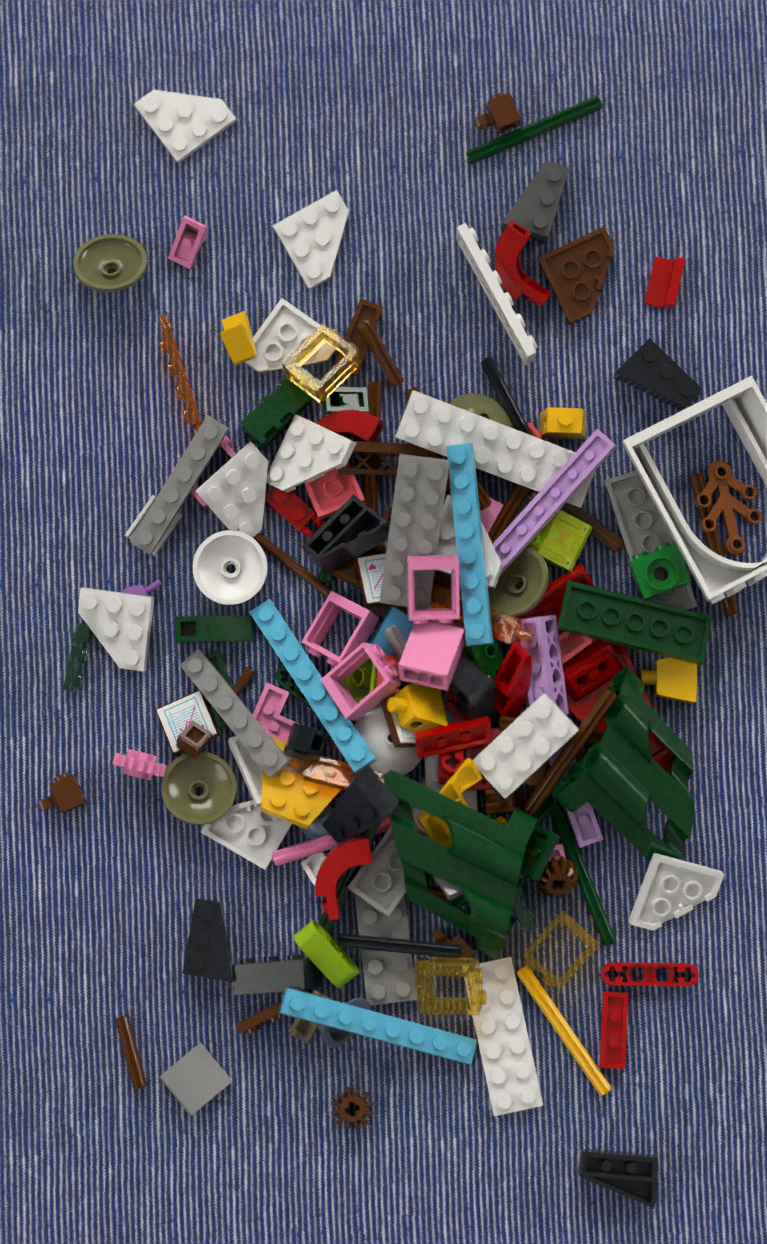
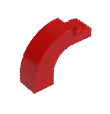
M510 220L496 245L494 255L495 270L502 280L501 285L511 297L517 300L521 293H523L529 302L543 306L551 292L528 277L520 264L521 249L530 237L531 232Z
M359 410L334 412L316 423L343 437H357L366 442H376L385 426V423L379 418Z
M369 835L353 837L339 843L325 856L319 867L315 883V896H326L325 899H322L323 913L329 915V920L340 918L336 883L340 875L353 866L372 864L373 859Z

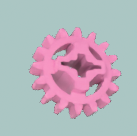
M128 749L127 755L115 753L112 762L113 765L124 767L122 774L152 780L153 775L164 777L168 766L157 763V756L130 749Z

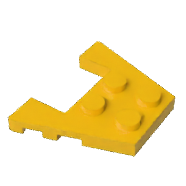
M271 737L278 747L284 751L286 742ZM335 762L328 782L325 784L286 768L273 778H270L263 770L261 812L308 830L328 807L330 802L343 790L344 786L351 781L355 773L352 768Z
M470 758L466 759L439 793L468 807L461 793L482 779L474 762ZM423 811L417 819L428 838L449 847L451 845V834L446 823ZM502 816L495 819V821L504 825L508 824Z

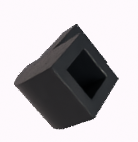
M293 722L286 747L321 757L328 733Z

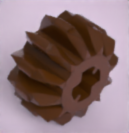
M552 856L539 882L536 881V885H538L543 895L548 894L550 898L558 895L561 898L563 893L571 895V888L577 887L578 873L571 860H565L563 856L556 860Z
M346 1087V1097L341 1092L337 1093L338 1098L342 1102L332 1101V1105L340 1107V1109L333 1110L331 1114L332 1116L341 1114L336 1123L339 1125L345 1119L346 1130L350 1128V1122H354V1128L358 1130L359 1120L364 1125L368 1124V1120L363 1115L373 1116L371 1110L365 1109L373 1106V1101L364 1103L369 1094L365 1092L359 1097V1087H356L355 1095H351L350 1087ZM349 1102H355L354 1105L358 1104L360 1107L356 1110L355 1115H350L351 1111L347 1113L345 1108L349 1107Z

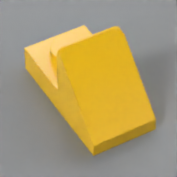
M243 311L223 319L224 331L220 332V336L233 364L238 365L256 358L257 353L248 315Z

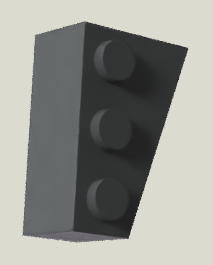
M545 161L501 222L500 230L504 231L510 220H513L531 232L530 239L547 243L570 167Z

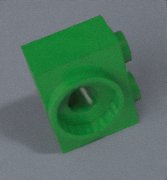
M668 542L655 547L656 552L649 555L644 551L632 556L633 561H630L628 566L641 599H650L691 582L676 544L670 546ZM656 569H663L666 572L667 578L665 581H658L654 577Z

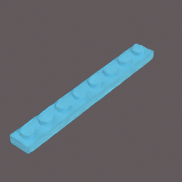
M472 443L446 446L447 457L450 460L449 477L457 556L459 558V577L466 646L492 644L493 635L474 447Z
M271 599L251 610L249 613L354 773L360 772L367 763L370 765L377 761L352 722L343 716L321 682V675Z
M285 988L279 1011L280 1014L468 1065L472 1064L477 1043L476 1039L290 988Z

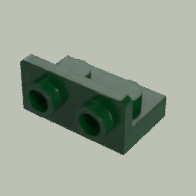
M535 825L526 844L520 875L539 882L560 836Z

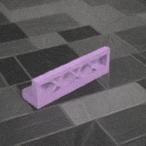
M556 615L518 620L521 644L531 655L532 660L531 681L528 691L530 706L542 694L546 693L555 704L556 699H558L559 708L565 715L569 714ZM545 621H547V623H548V630H549L548 633H547V631H546ZM549 649H551L552 658L550 657ZM553 674L555 675V683L553 682Z

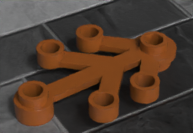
M715 461L708 467L707 475L709 481L702 492L695 497L694 503L700 509L708 507L711 504L710 496L717 487L719 497L706 518L700 521V529L705 533L713 531L717 525V518L723 512L728 538L723 543V549L729 556H736L744 551L745 542L738 535L733 510L743 516L746 522L751 525L760 522L762 514L758 509H750L730 495L728 486L739 492L741 498L745 501L755 498L757 490L753 485H744L733 477L731 468L726 462ZM718 469L723 471V477L718 475ZM746 489L751 491L750 497L746 495ZM700 497L706 499L705 505L701 504ZM751 513L756 515V521L751 519ZM705 521L711 523L710 529L705 526ZM733 541L739 543L738 549L733 546Z

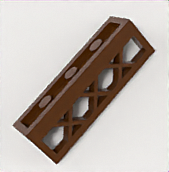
M354 441L356 445L351 455L360 463L354 469L342 467L338 469L337 474L397 476V470L390 462L395 457H399V454L428 458L437 457L440 454L414 444ZM359 455H365L366 457L362 459ZM371 456H377L384 464L378 470H375L365 461ZM384 456H389L391 458L386 460ZM361 465H363L366 469H358V468H359ZM387 466L390 470H382V469Z

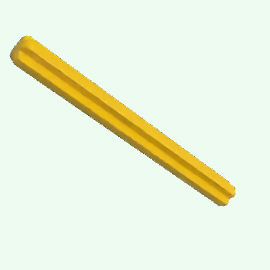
M529 966L522 967L517 972L518 977L599 1095H605L611 1090L610 1084Z

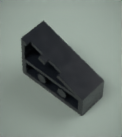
M650 338L613 376L614 379L625 382L639 391L654 396L655 399L680 411L686 409L703 390Z
M353 495L302 546V549L308 558L327 574L388 540L390 526L387 521L357 496Z
M461 654L448 689V693L457 700L454 706L459 711L462 709L469 717V720L486 716L489 719L496 714L493 679L489 674H484L472 659L469 660ZM440 689L443 694L447 692V690Z
M367 763L351 782L322 826L339 844L385 820L399 801Z
M195 898L183 974L233 982L222 902Z
M302 954L287 955V960H279V956L264 957V962H255V958L240 959V964L232 965L234 995L284 992L285 988L300 991L322 987L320 969L309 958H302Z
M580 1148L578 1174L581 1178L655 1209L658 1157L656 1155Z

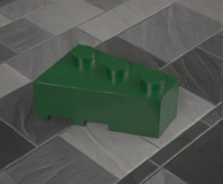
M294 375L290 378L284 377L276 386L278 389L271 395L268 394L264 397L259 406L253 412H250L240 423L242 431L263 451L291 424L294 415H300L315 399L314 394Z

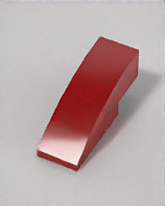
M514 641L494 679V684L498 687L494 693L495 709L501 716L518 718L524 706L532 673L531 655L518 641Z

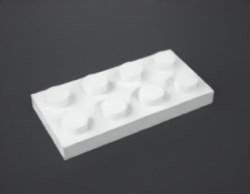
M544 693L472 761L480 773L506 799L565 744L579 728Z

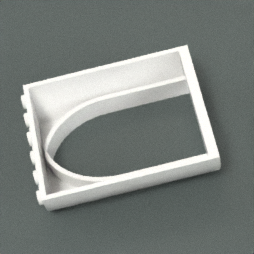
M752 376L622 441V445L707 602L711 601L712 604L726 598L725 593L727 597H730L747 587L746 583L748 586H751L767 576V552L759 563H743L724 558L706 547L694 535L686 523L644 443L722 405L767 487V403Z

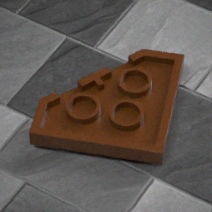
M601 227L538 257V262L570 325L593 313L615 249L605 227Z

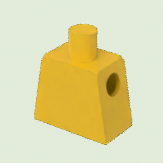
M548 407L540 412L539 434L542 438L585 440L586 413L580 408Z
M664 658L655 661V670H641L640 680L645 685H654V696L690 704L696 702L697 664L673 658Z
M410 684L388 700V710L397 713L399 725L404 729L419 732L448 725L441 692L438 688Z

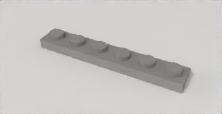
M206 416L129 542L149 555L153 554L230 428L211 416Z
M200 649L196 650L180 664L182 669L270 778L275 777L291 763Z

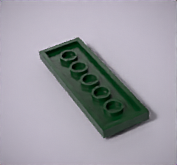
M567 581L557 630L702 665L705 660L712 616Z

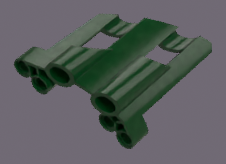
M625 667L615 674L612 679V686L606 688L613 691L617 695V699L605 715V722L608 726L600 743L593 745L583 760H579L571 766L567 773L568 778L555 786L552 796L569 812H574L589 802L649 861H651L653 853L683 861V844L687 838L691 839L694 799L688 793L689 778L694 772L692 751L642 698L645 684L629 668ZM605 689L599 694L596 701H598ZM648 732L654 735L673 754L669 774L652 759ZM649 800L668 817L664 829V843L645 826V814Z
M390 770L383 775L384 784L399 801L391 812V824L398 858L401 859L405 887L409 901L478 938L473 949L496 960L516 921V917L511 915L526 844L538 819L515 808L508 824L504 825L394 770ZM411 805L446 823L451 834V845L449 847L415 831ZM425 871L458 887L468 902L466 909L463 910L429 893Z

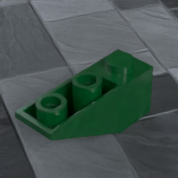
M251 616L175 617L177 644L252 641Z

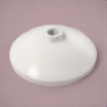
M226 530L211 535L199 546L193 560V575L199 589L209 599L224 605H236L253 598L262 588L267 576V559L263 549L255 539L240 531ZM231 564L236 567L234 573L227 572V567Z
M381 704L376 705L354 724V727L377 760L369 766L379 778H383V775L390 770L405 775L420 762L421 758H418L416 748H394V744L388 741L387 737L390 732Z

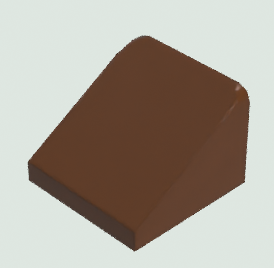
M192 721L178 736L176 746L196 759L213 734Z

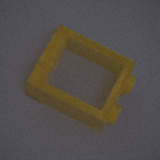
M322 324L282 363L286 378L319 403H322L361 364L360 351L352 342L347 343L343 340L335 329H328ZM327 342L342 353L344 357L319 381L303 369L301 365Z
M561 910L522 953V956L525 958L523 963L533 972L538 969L544 975L541 980L551 989L555 986L561 989L600 943ZM560 922L584 943L587 948L563 975L557 979L531 954Z
M419 958L413 972L420 1014L479 1015L483 1005H486L487 993L482 987L484 974L483 969L479 968L478 958ZM433 976L467 977L470 998H436Z

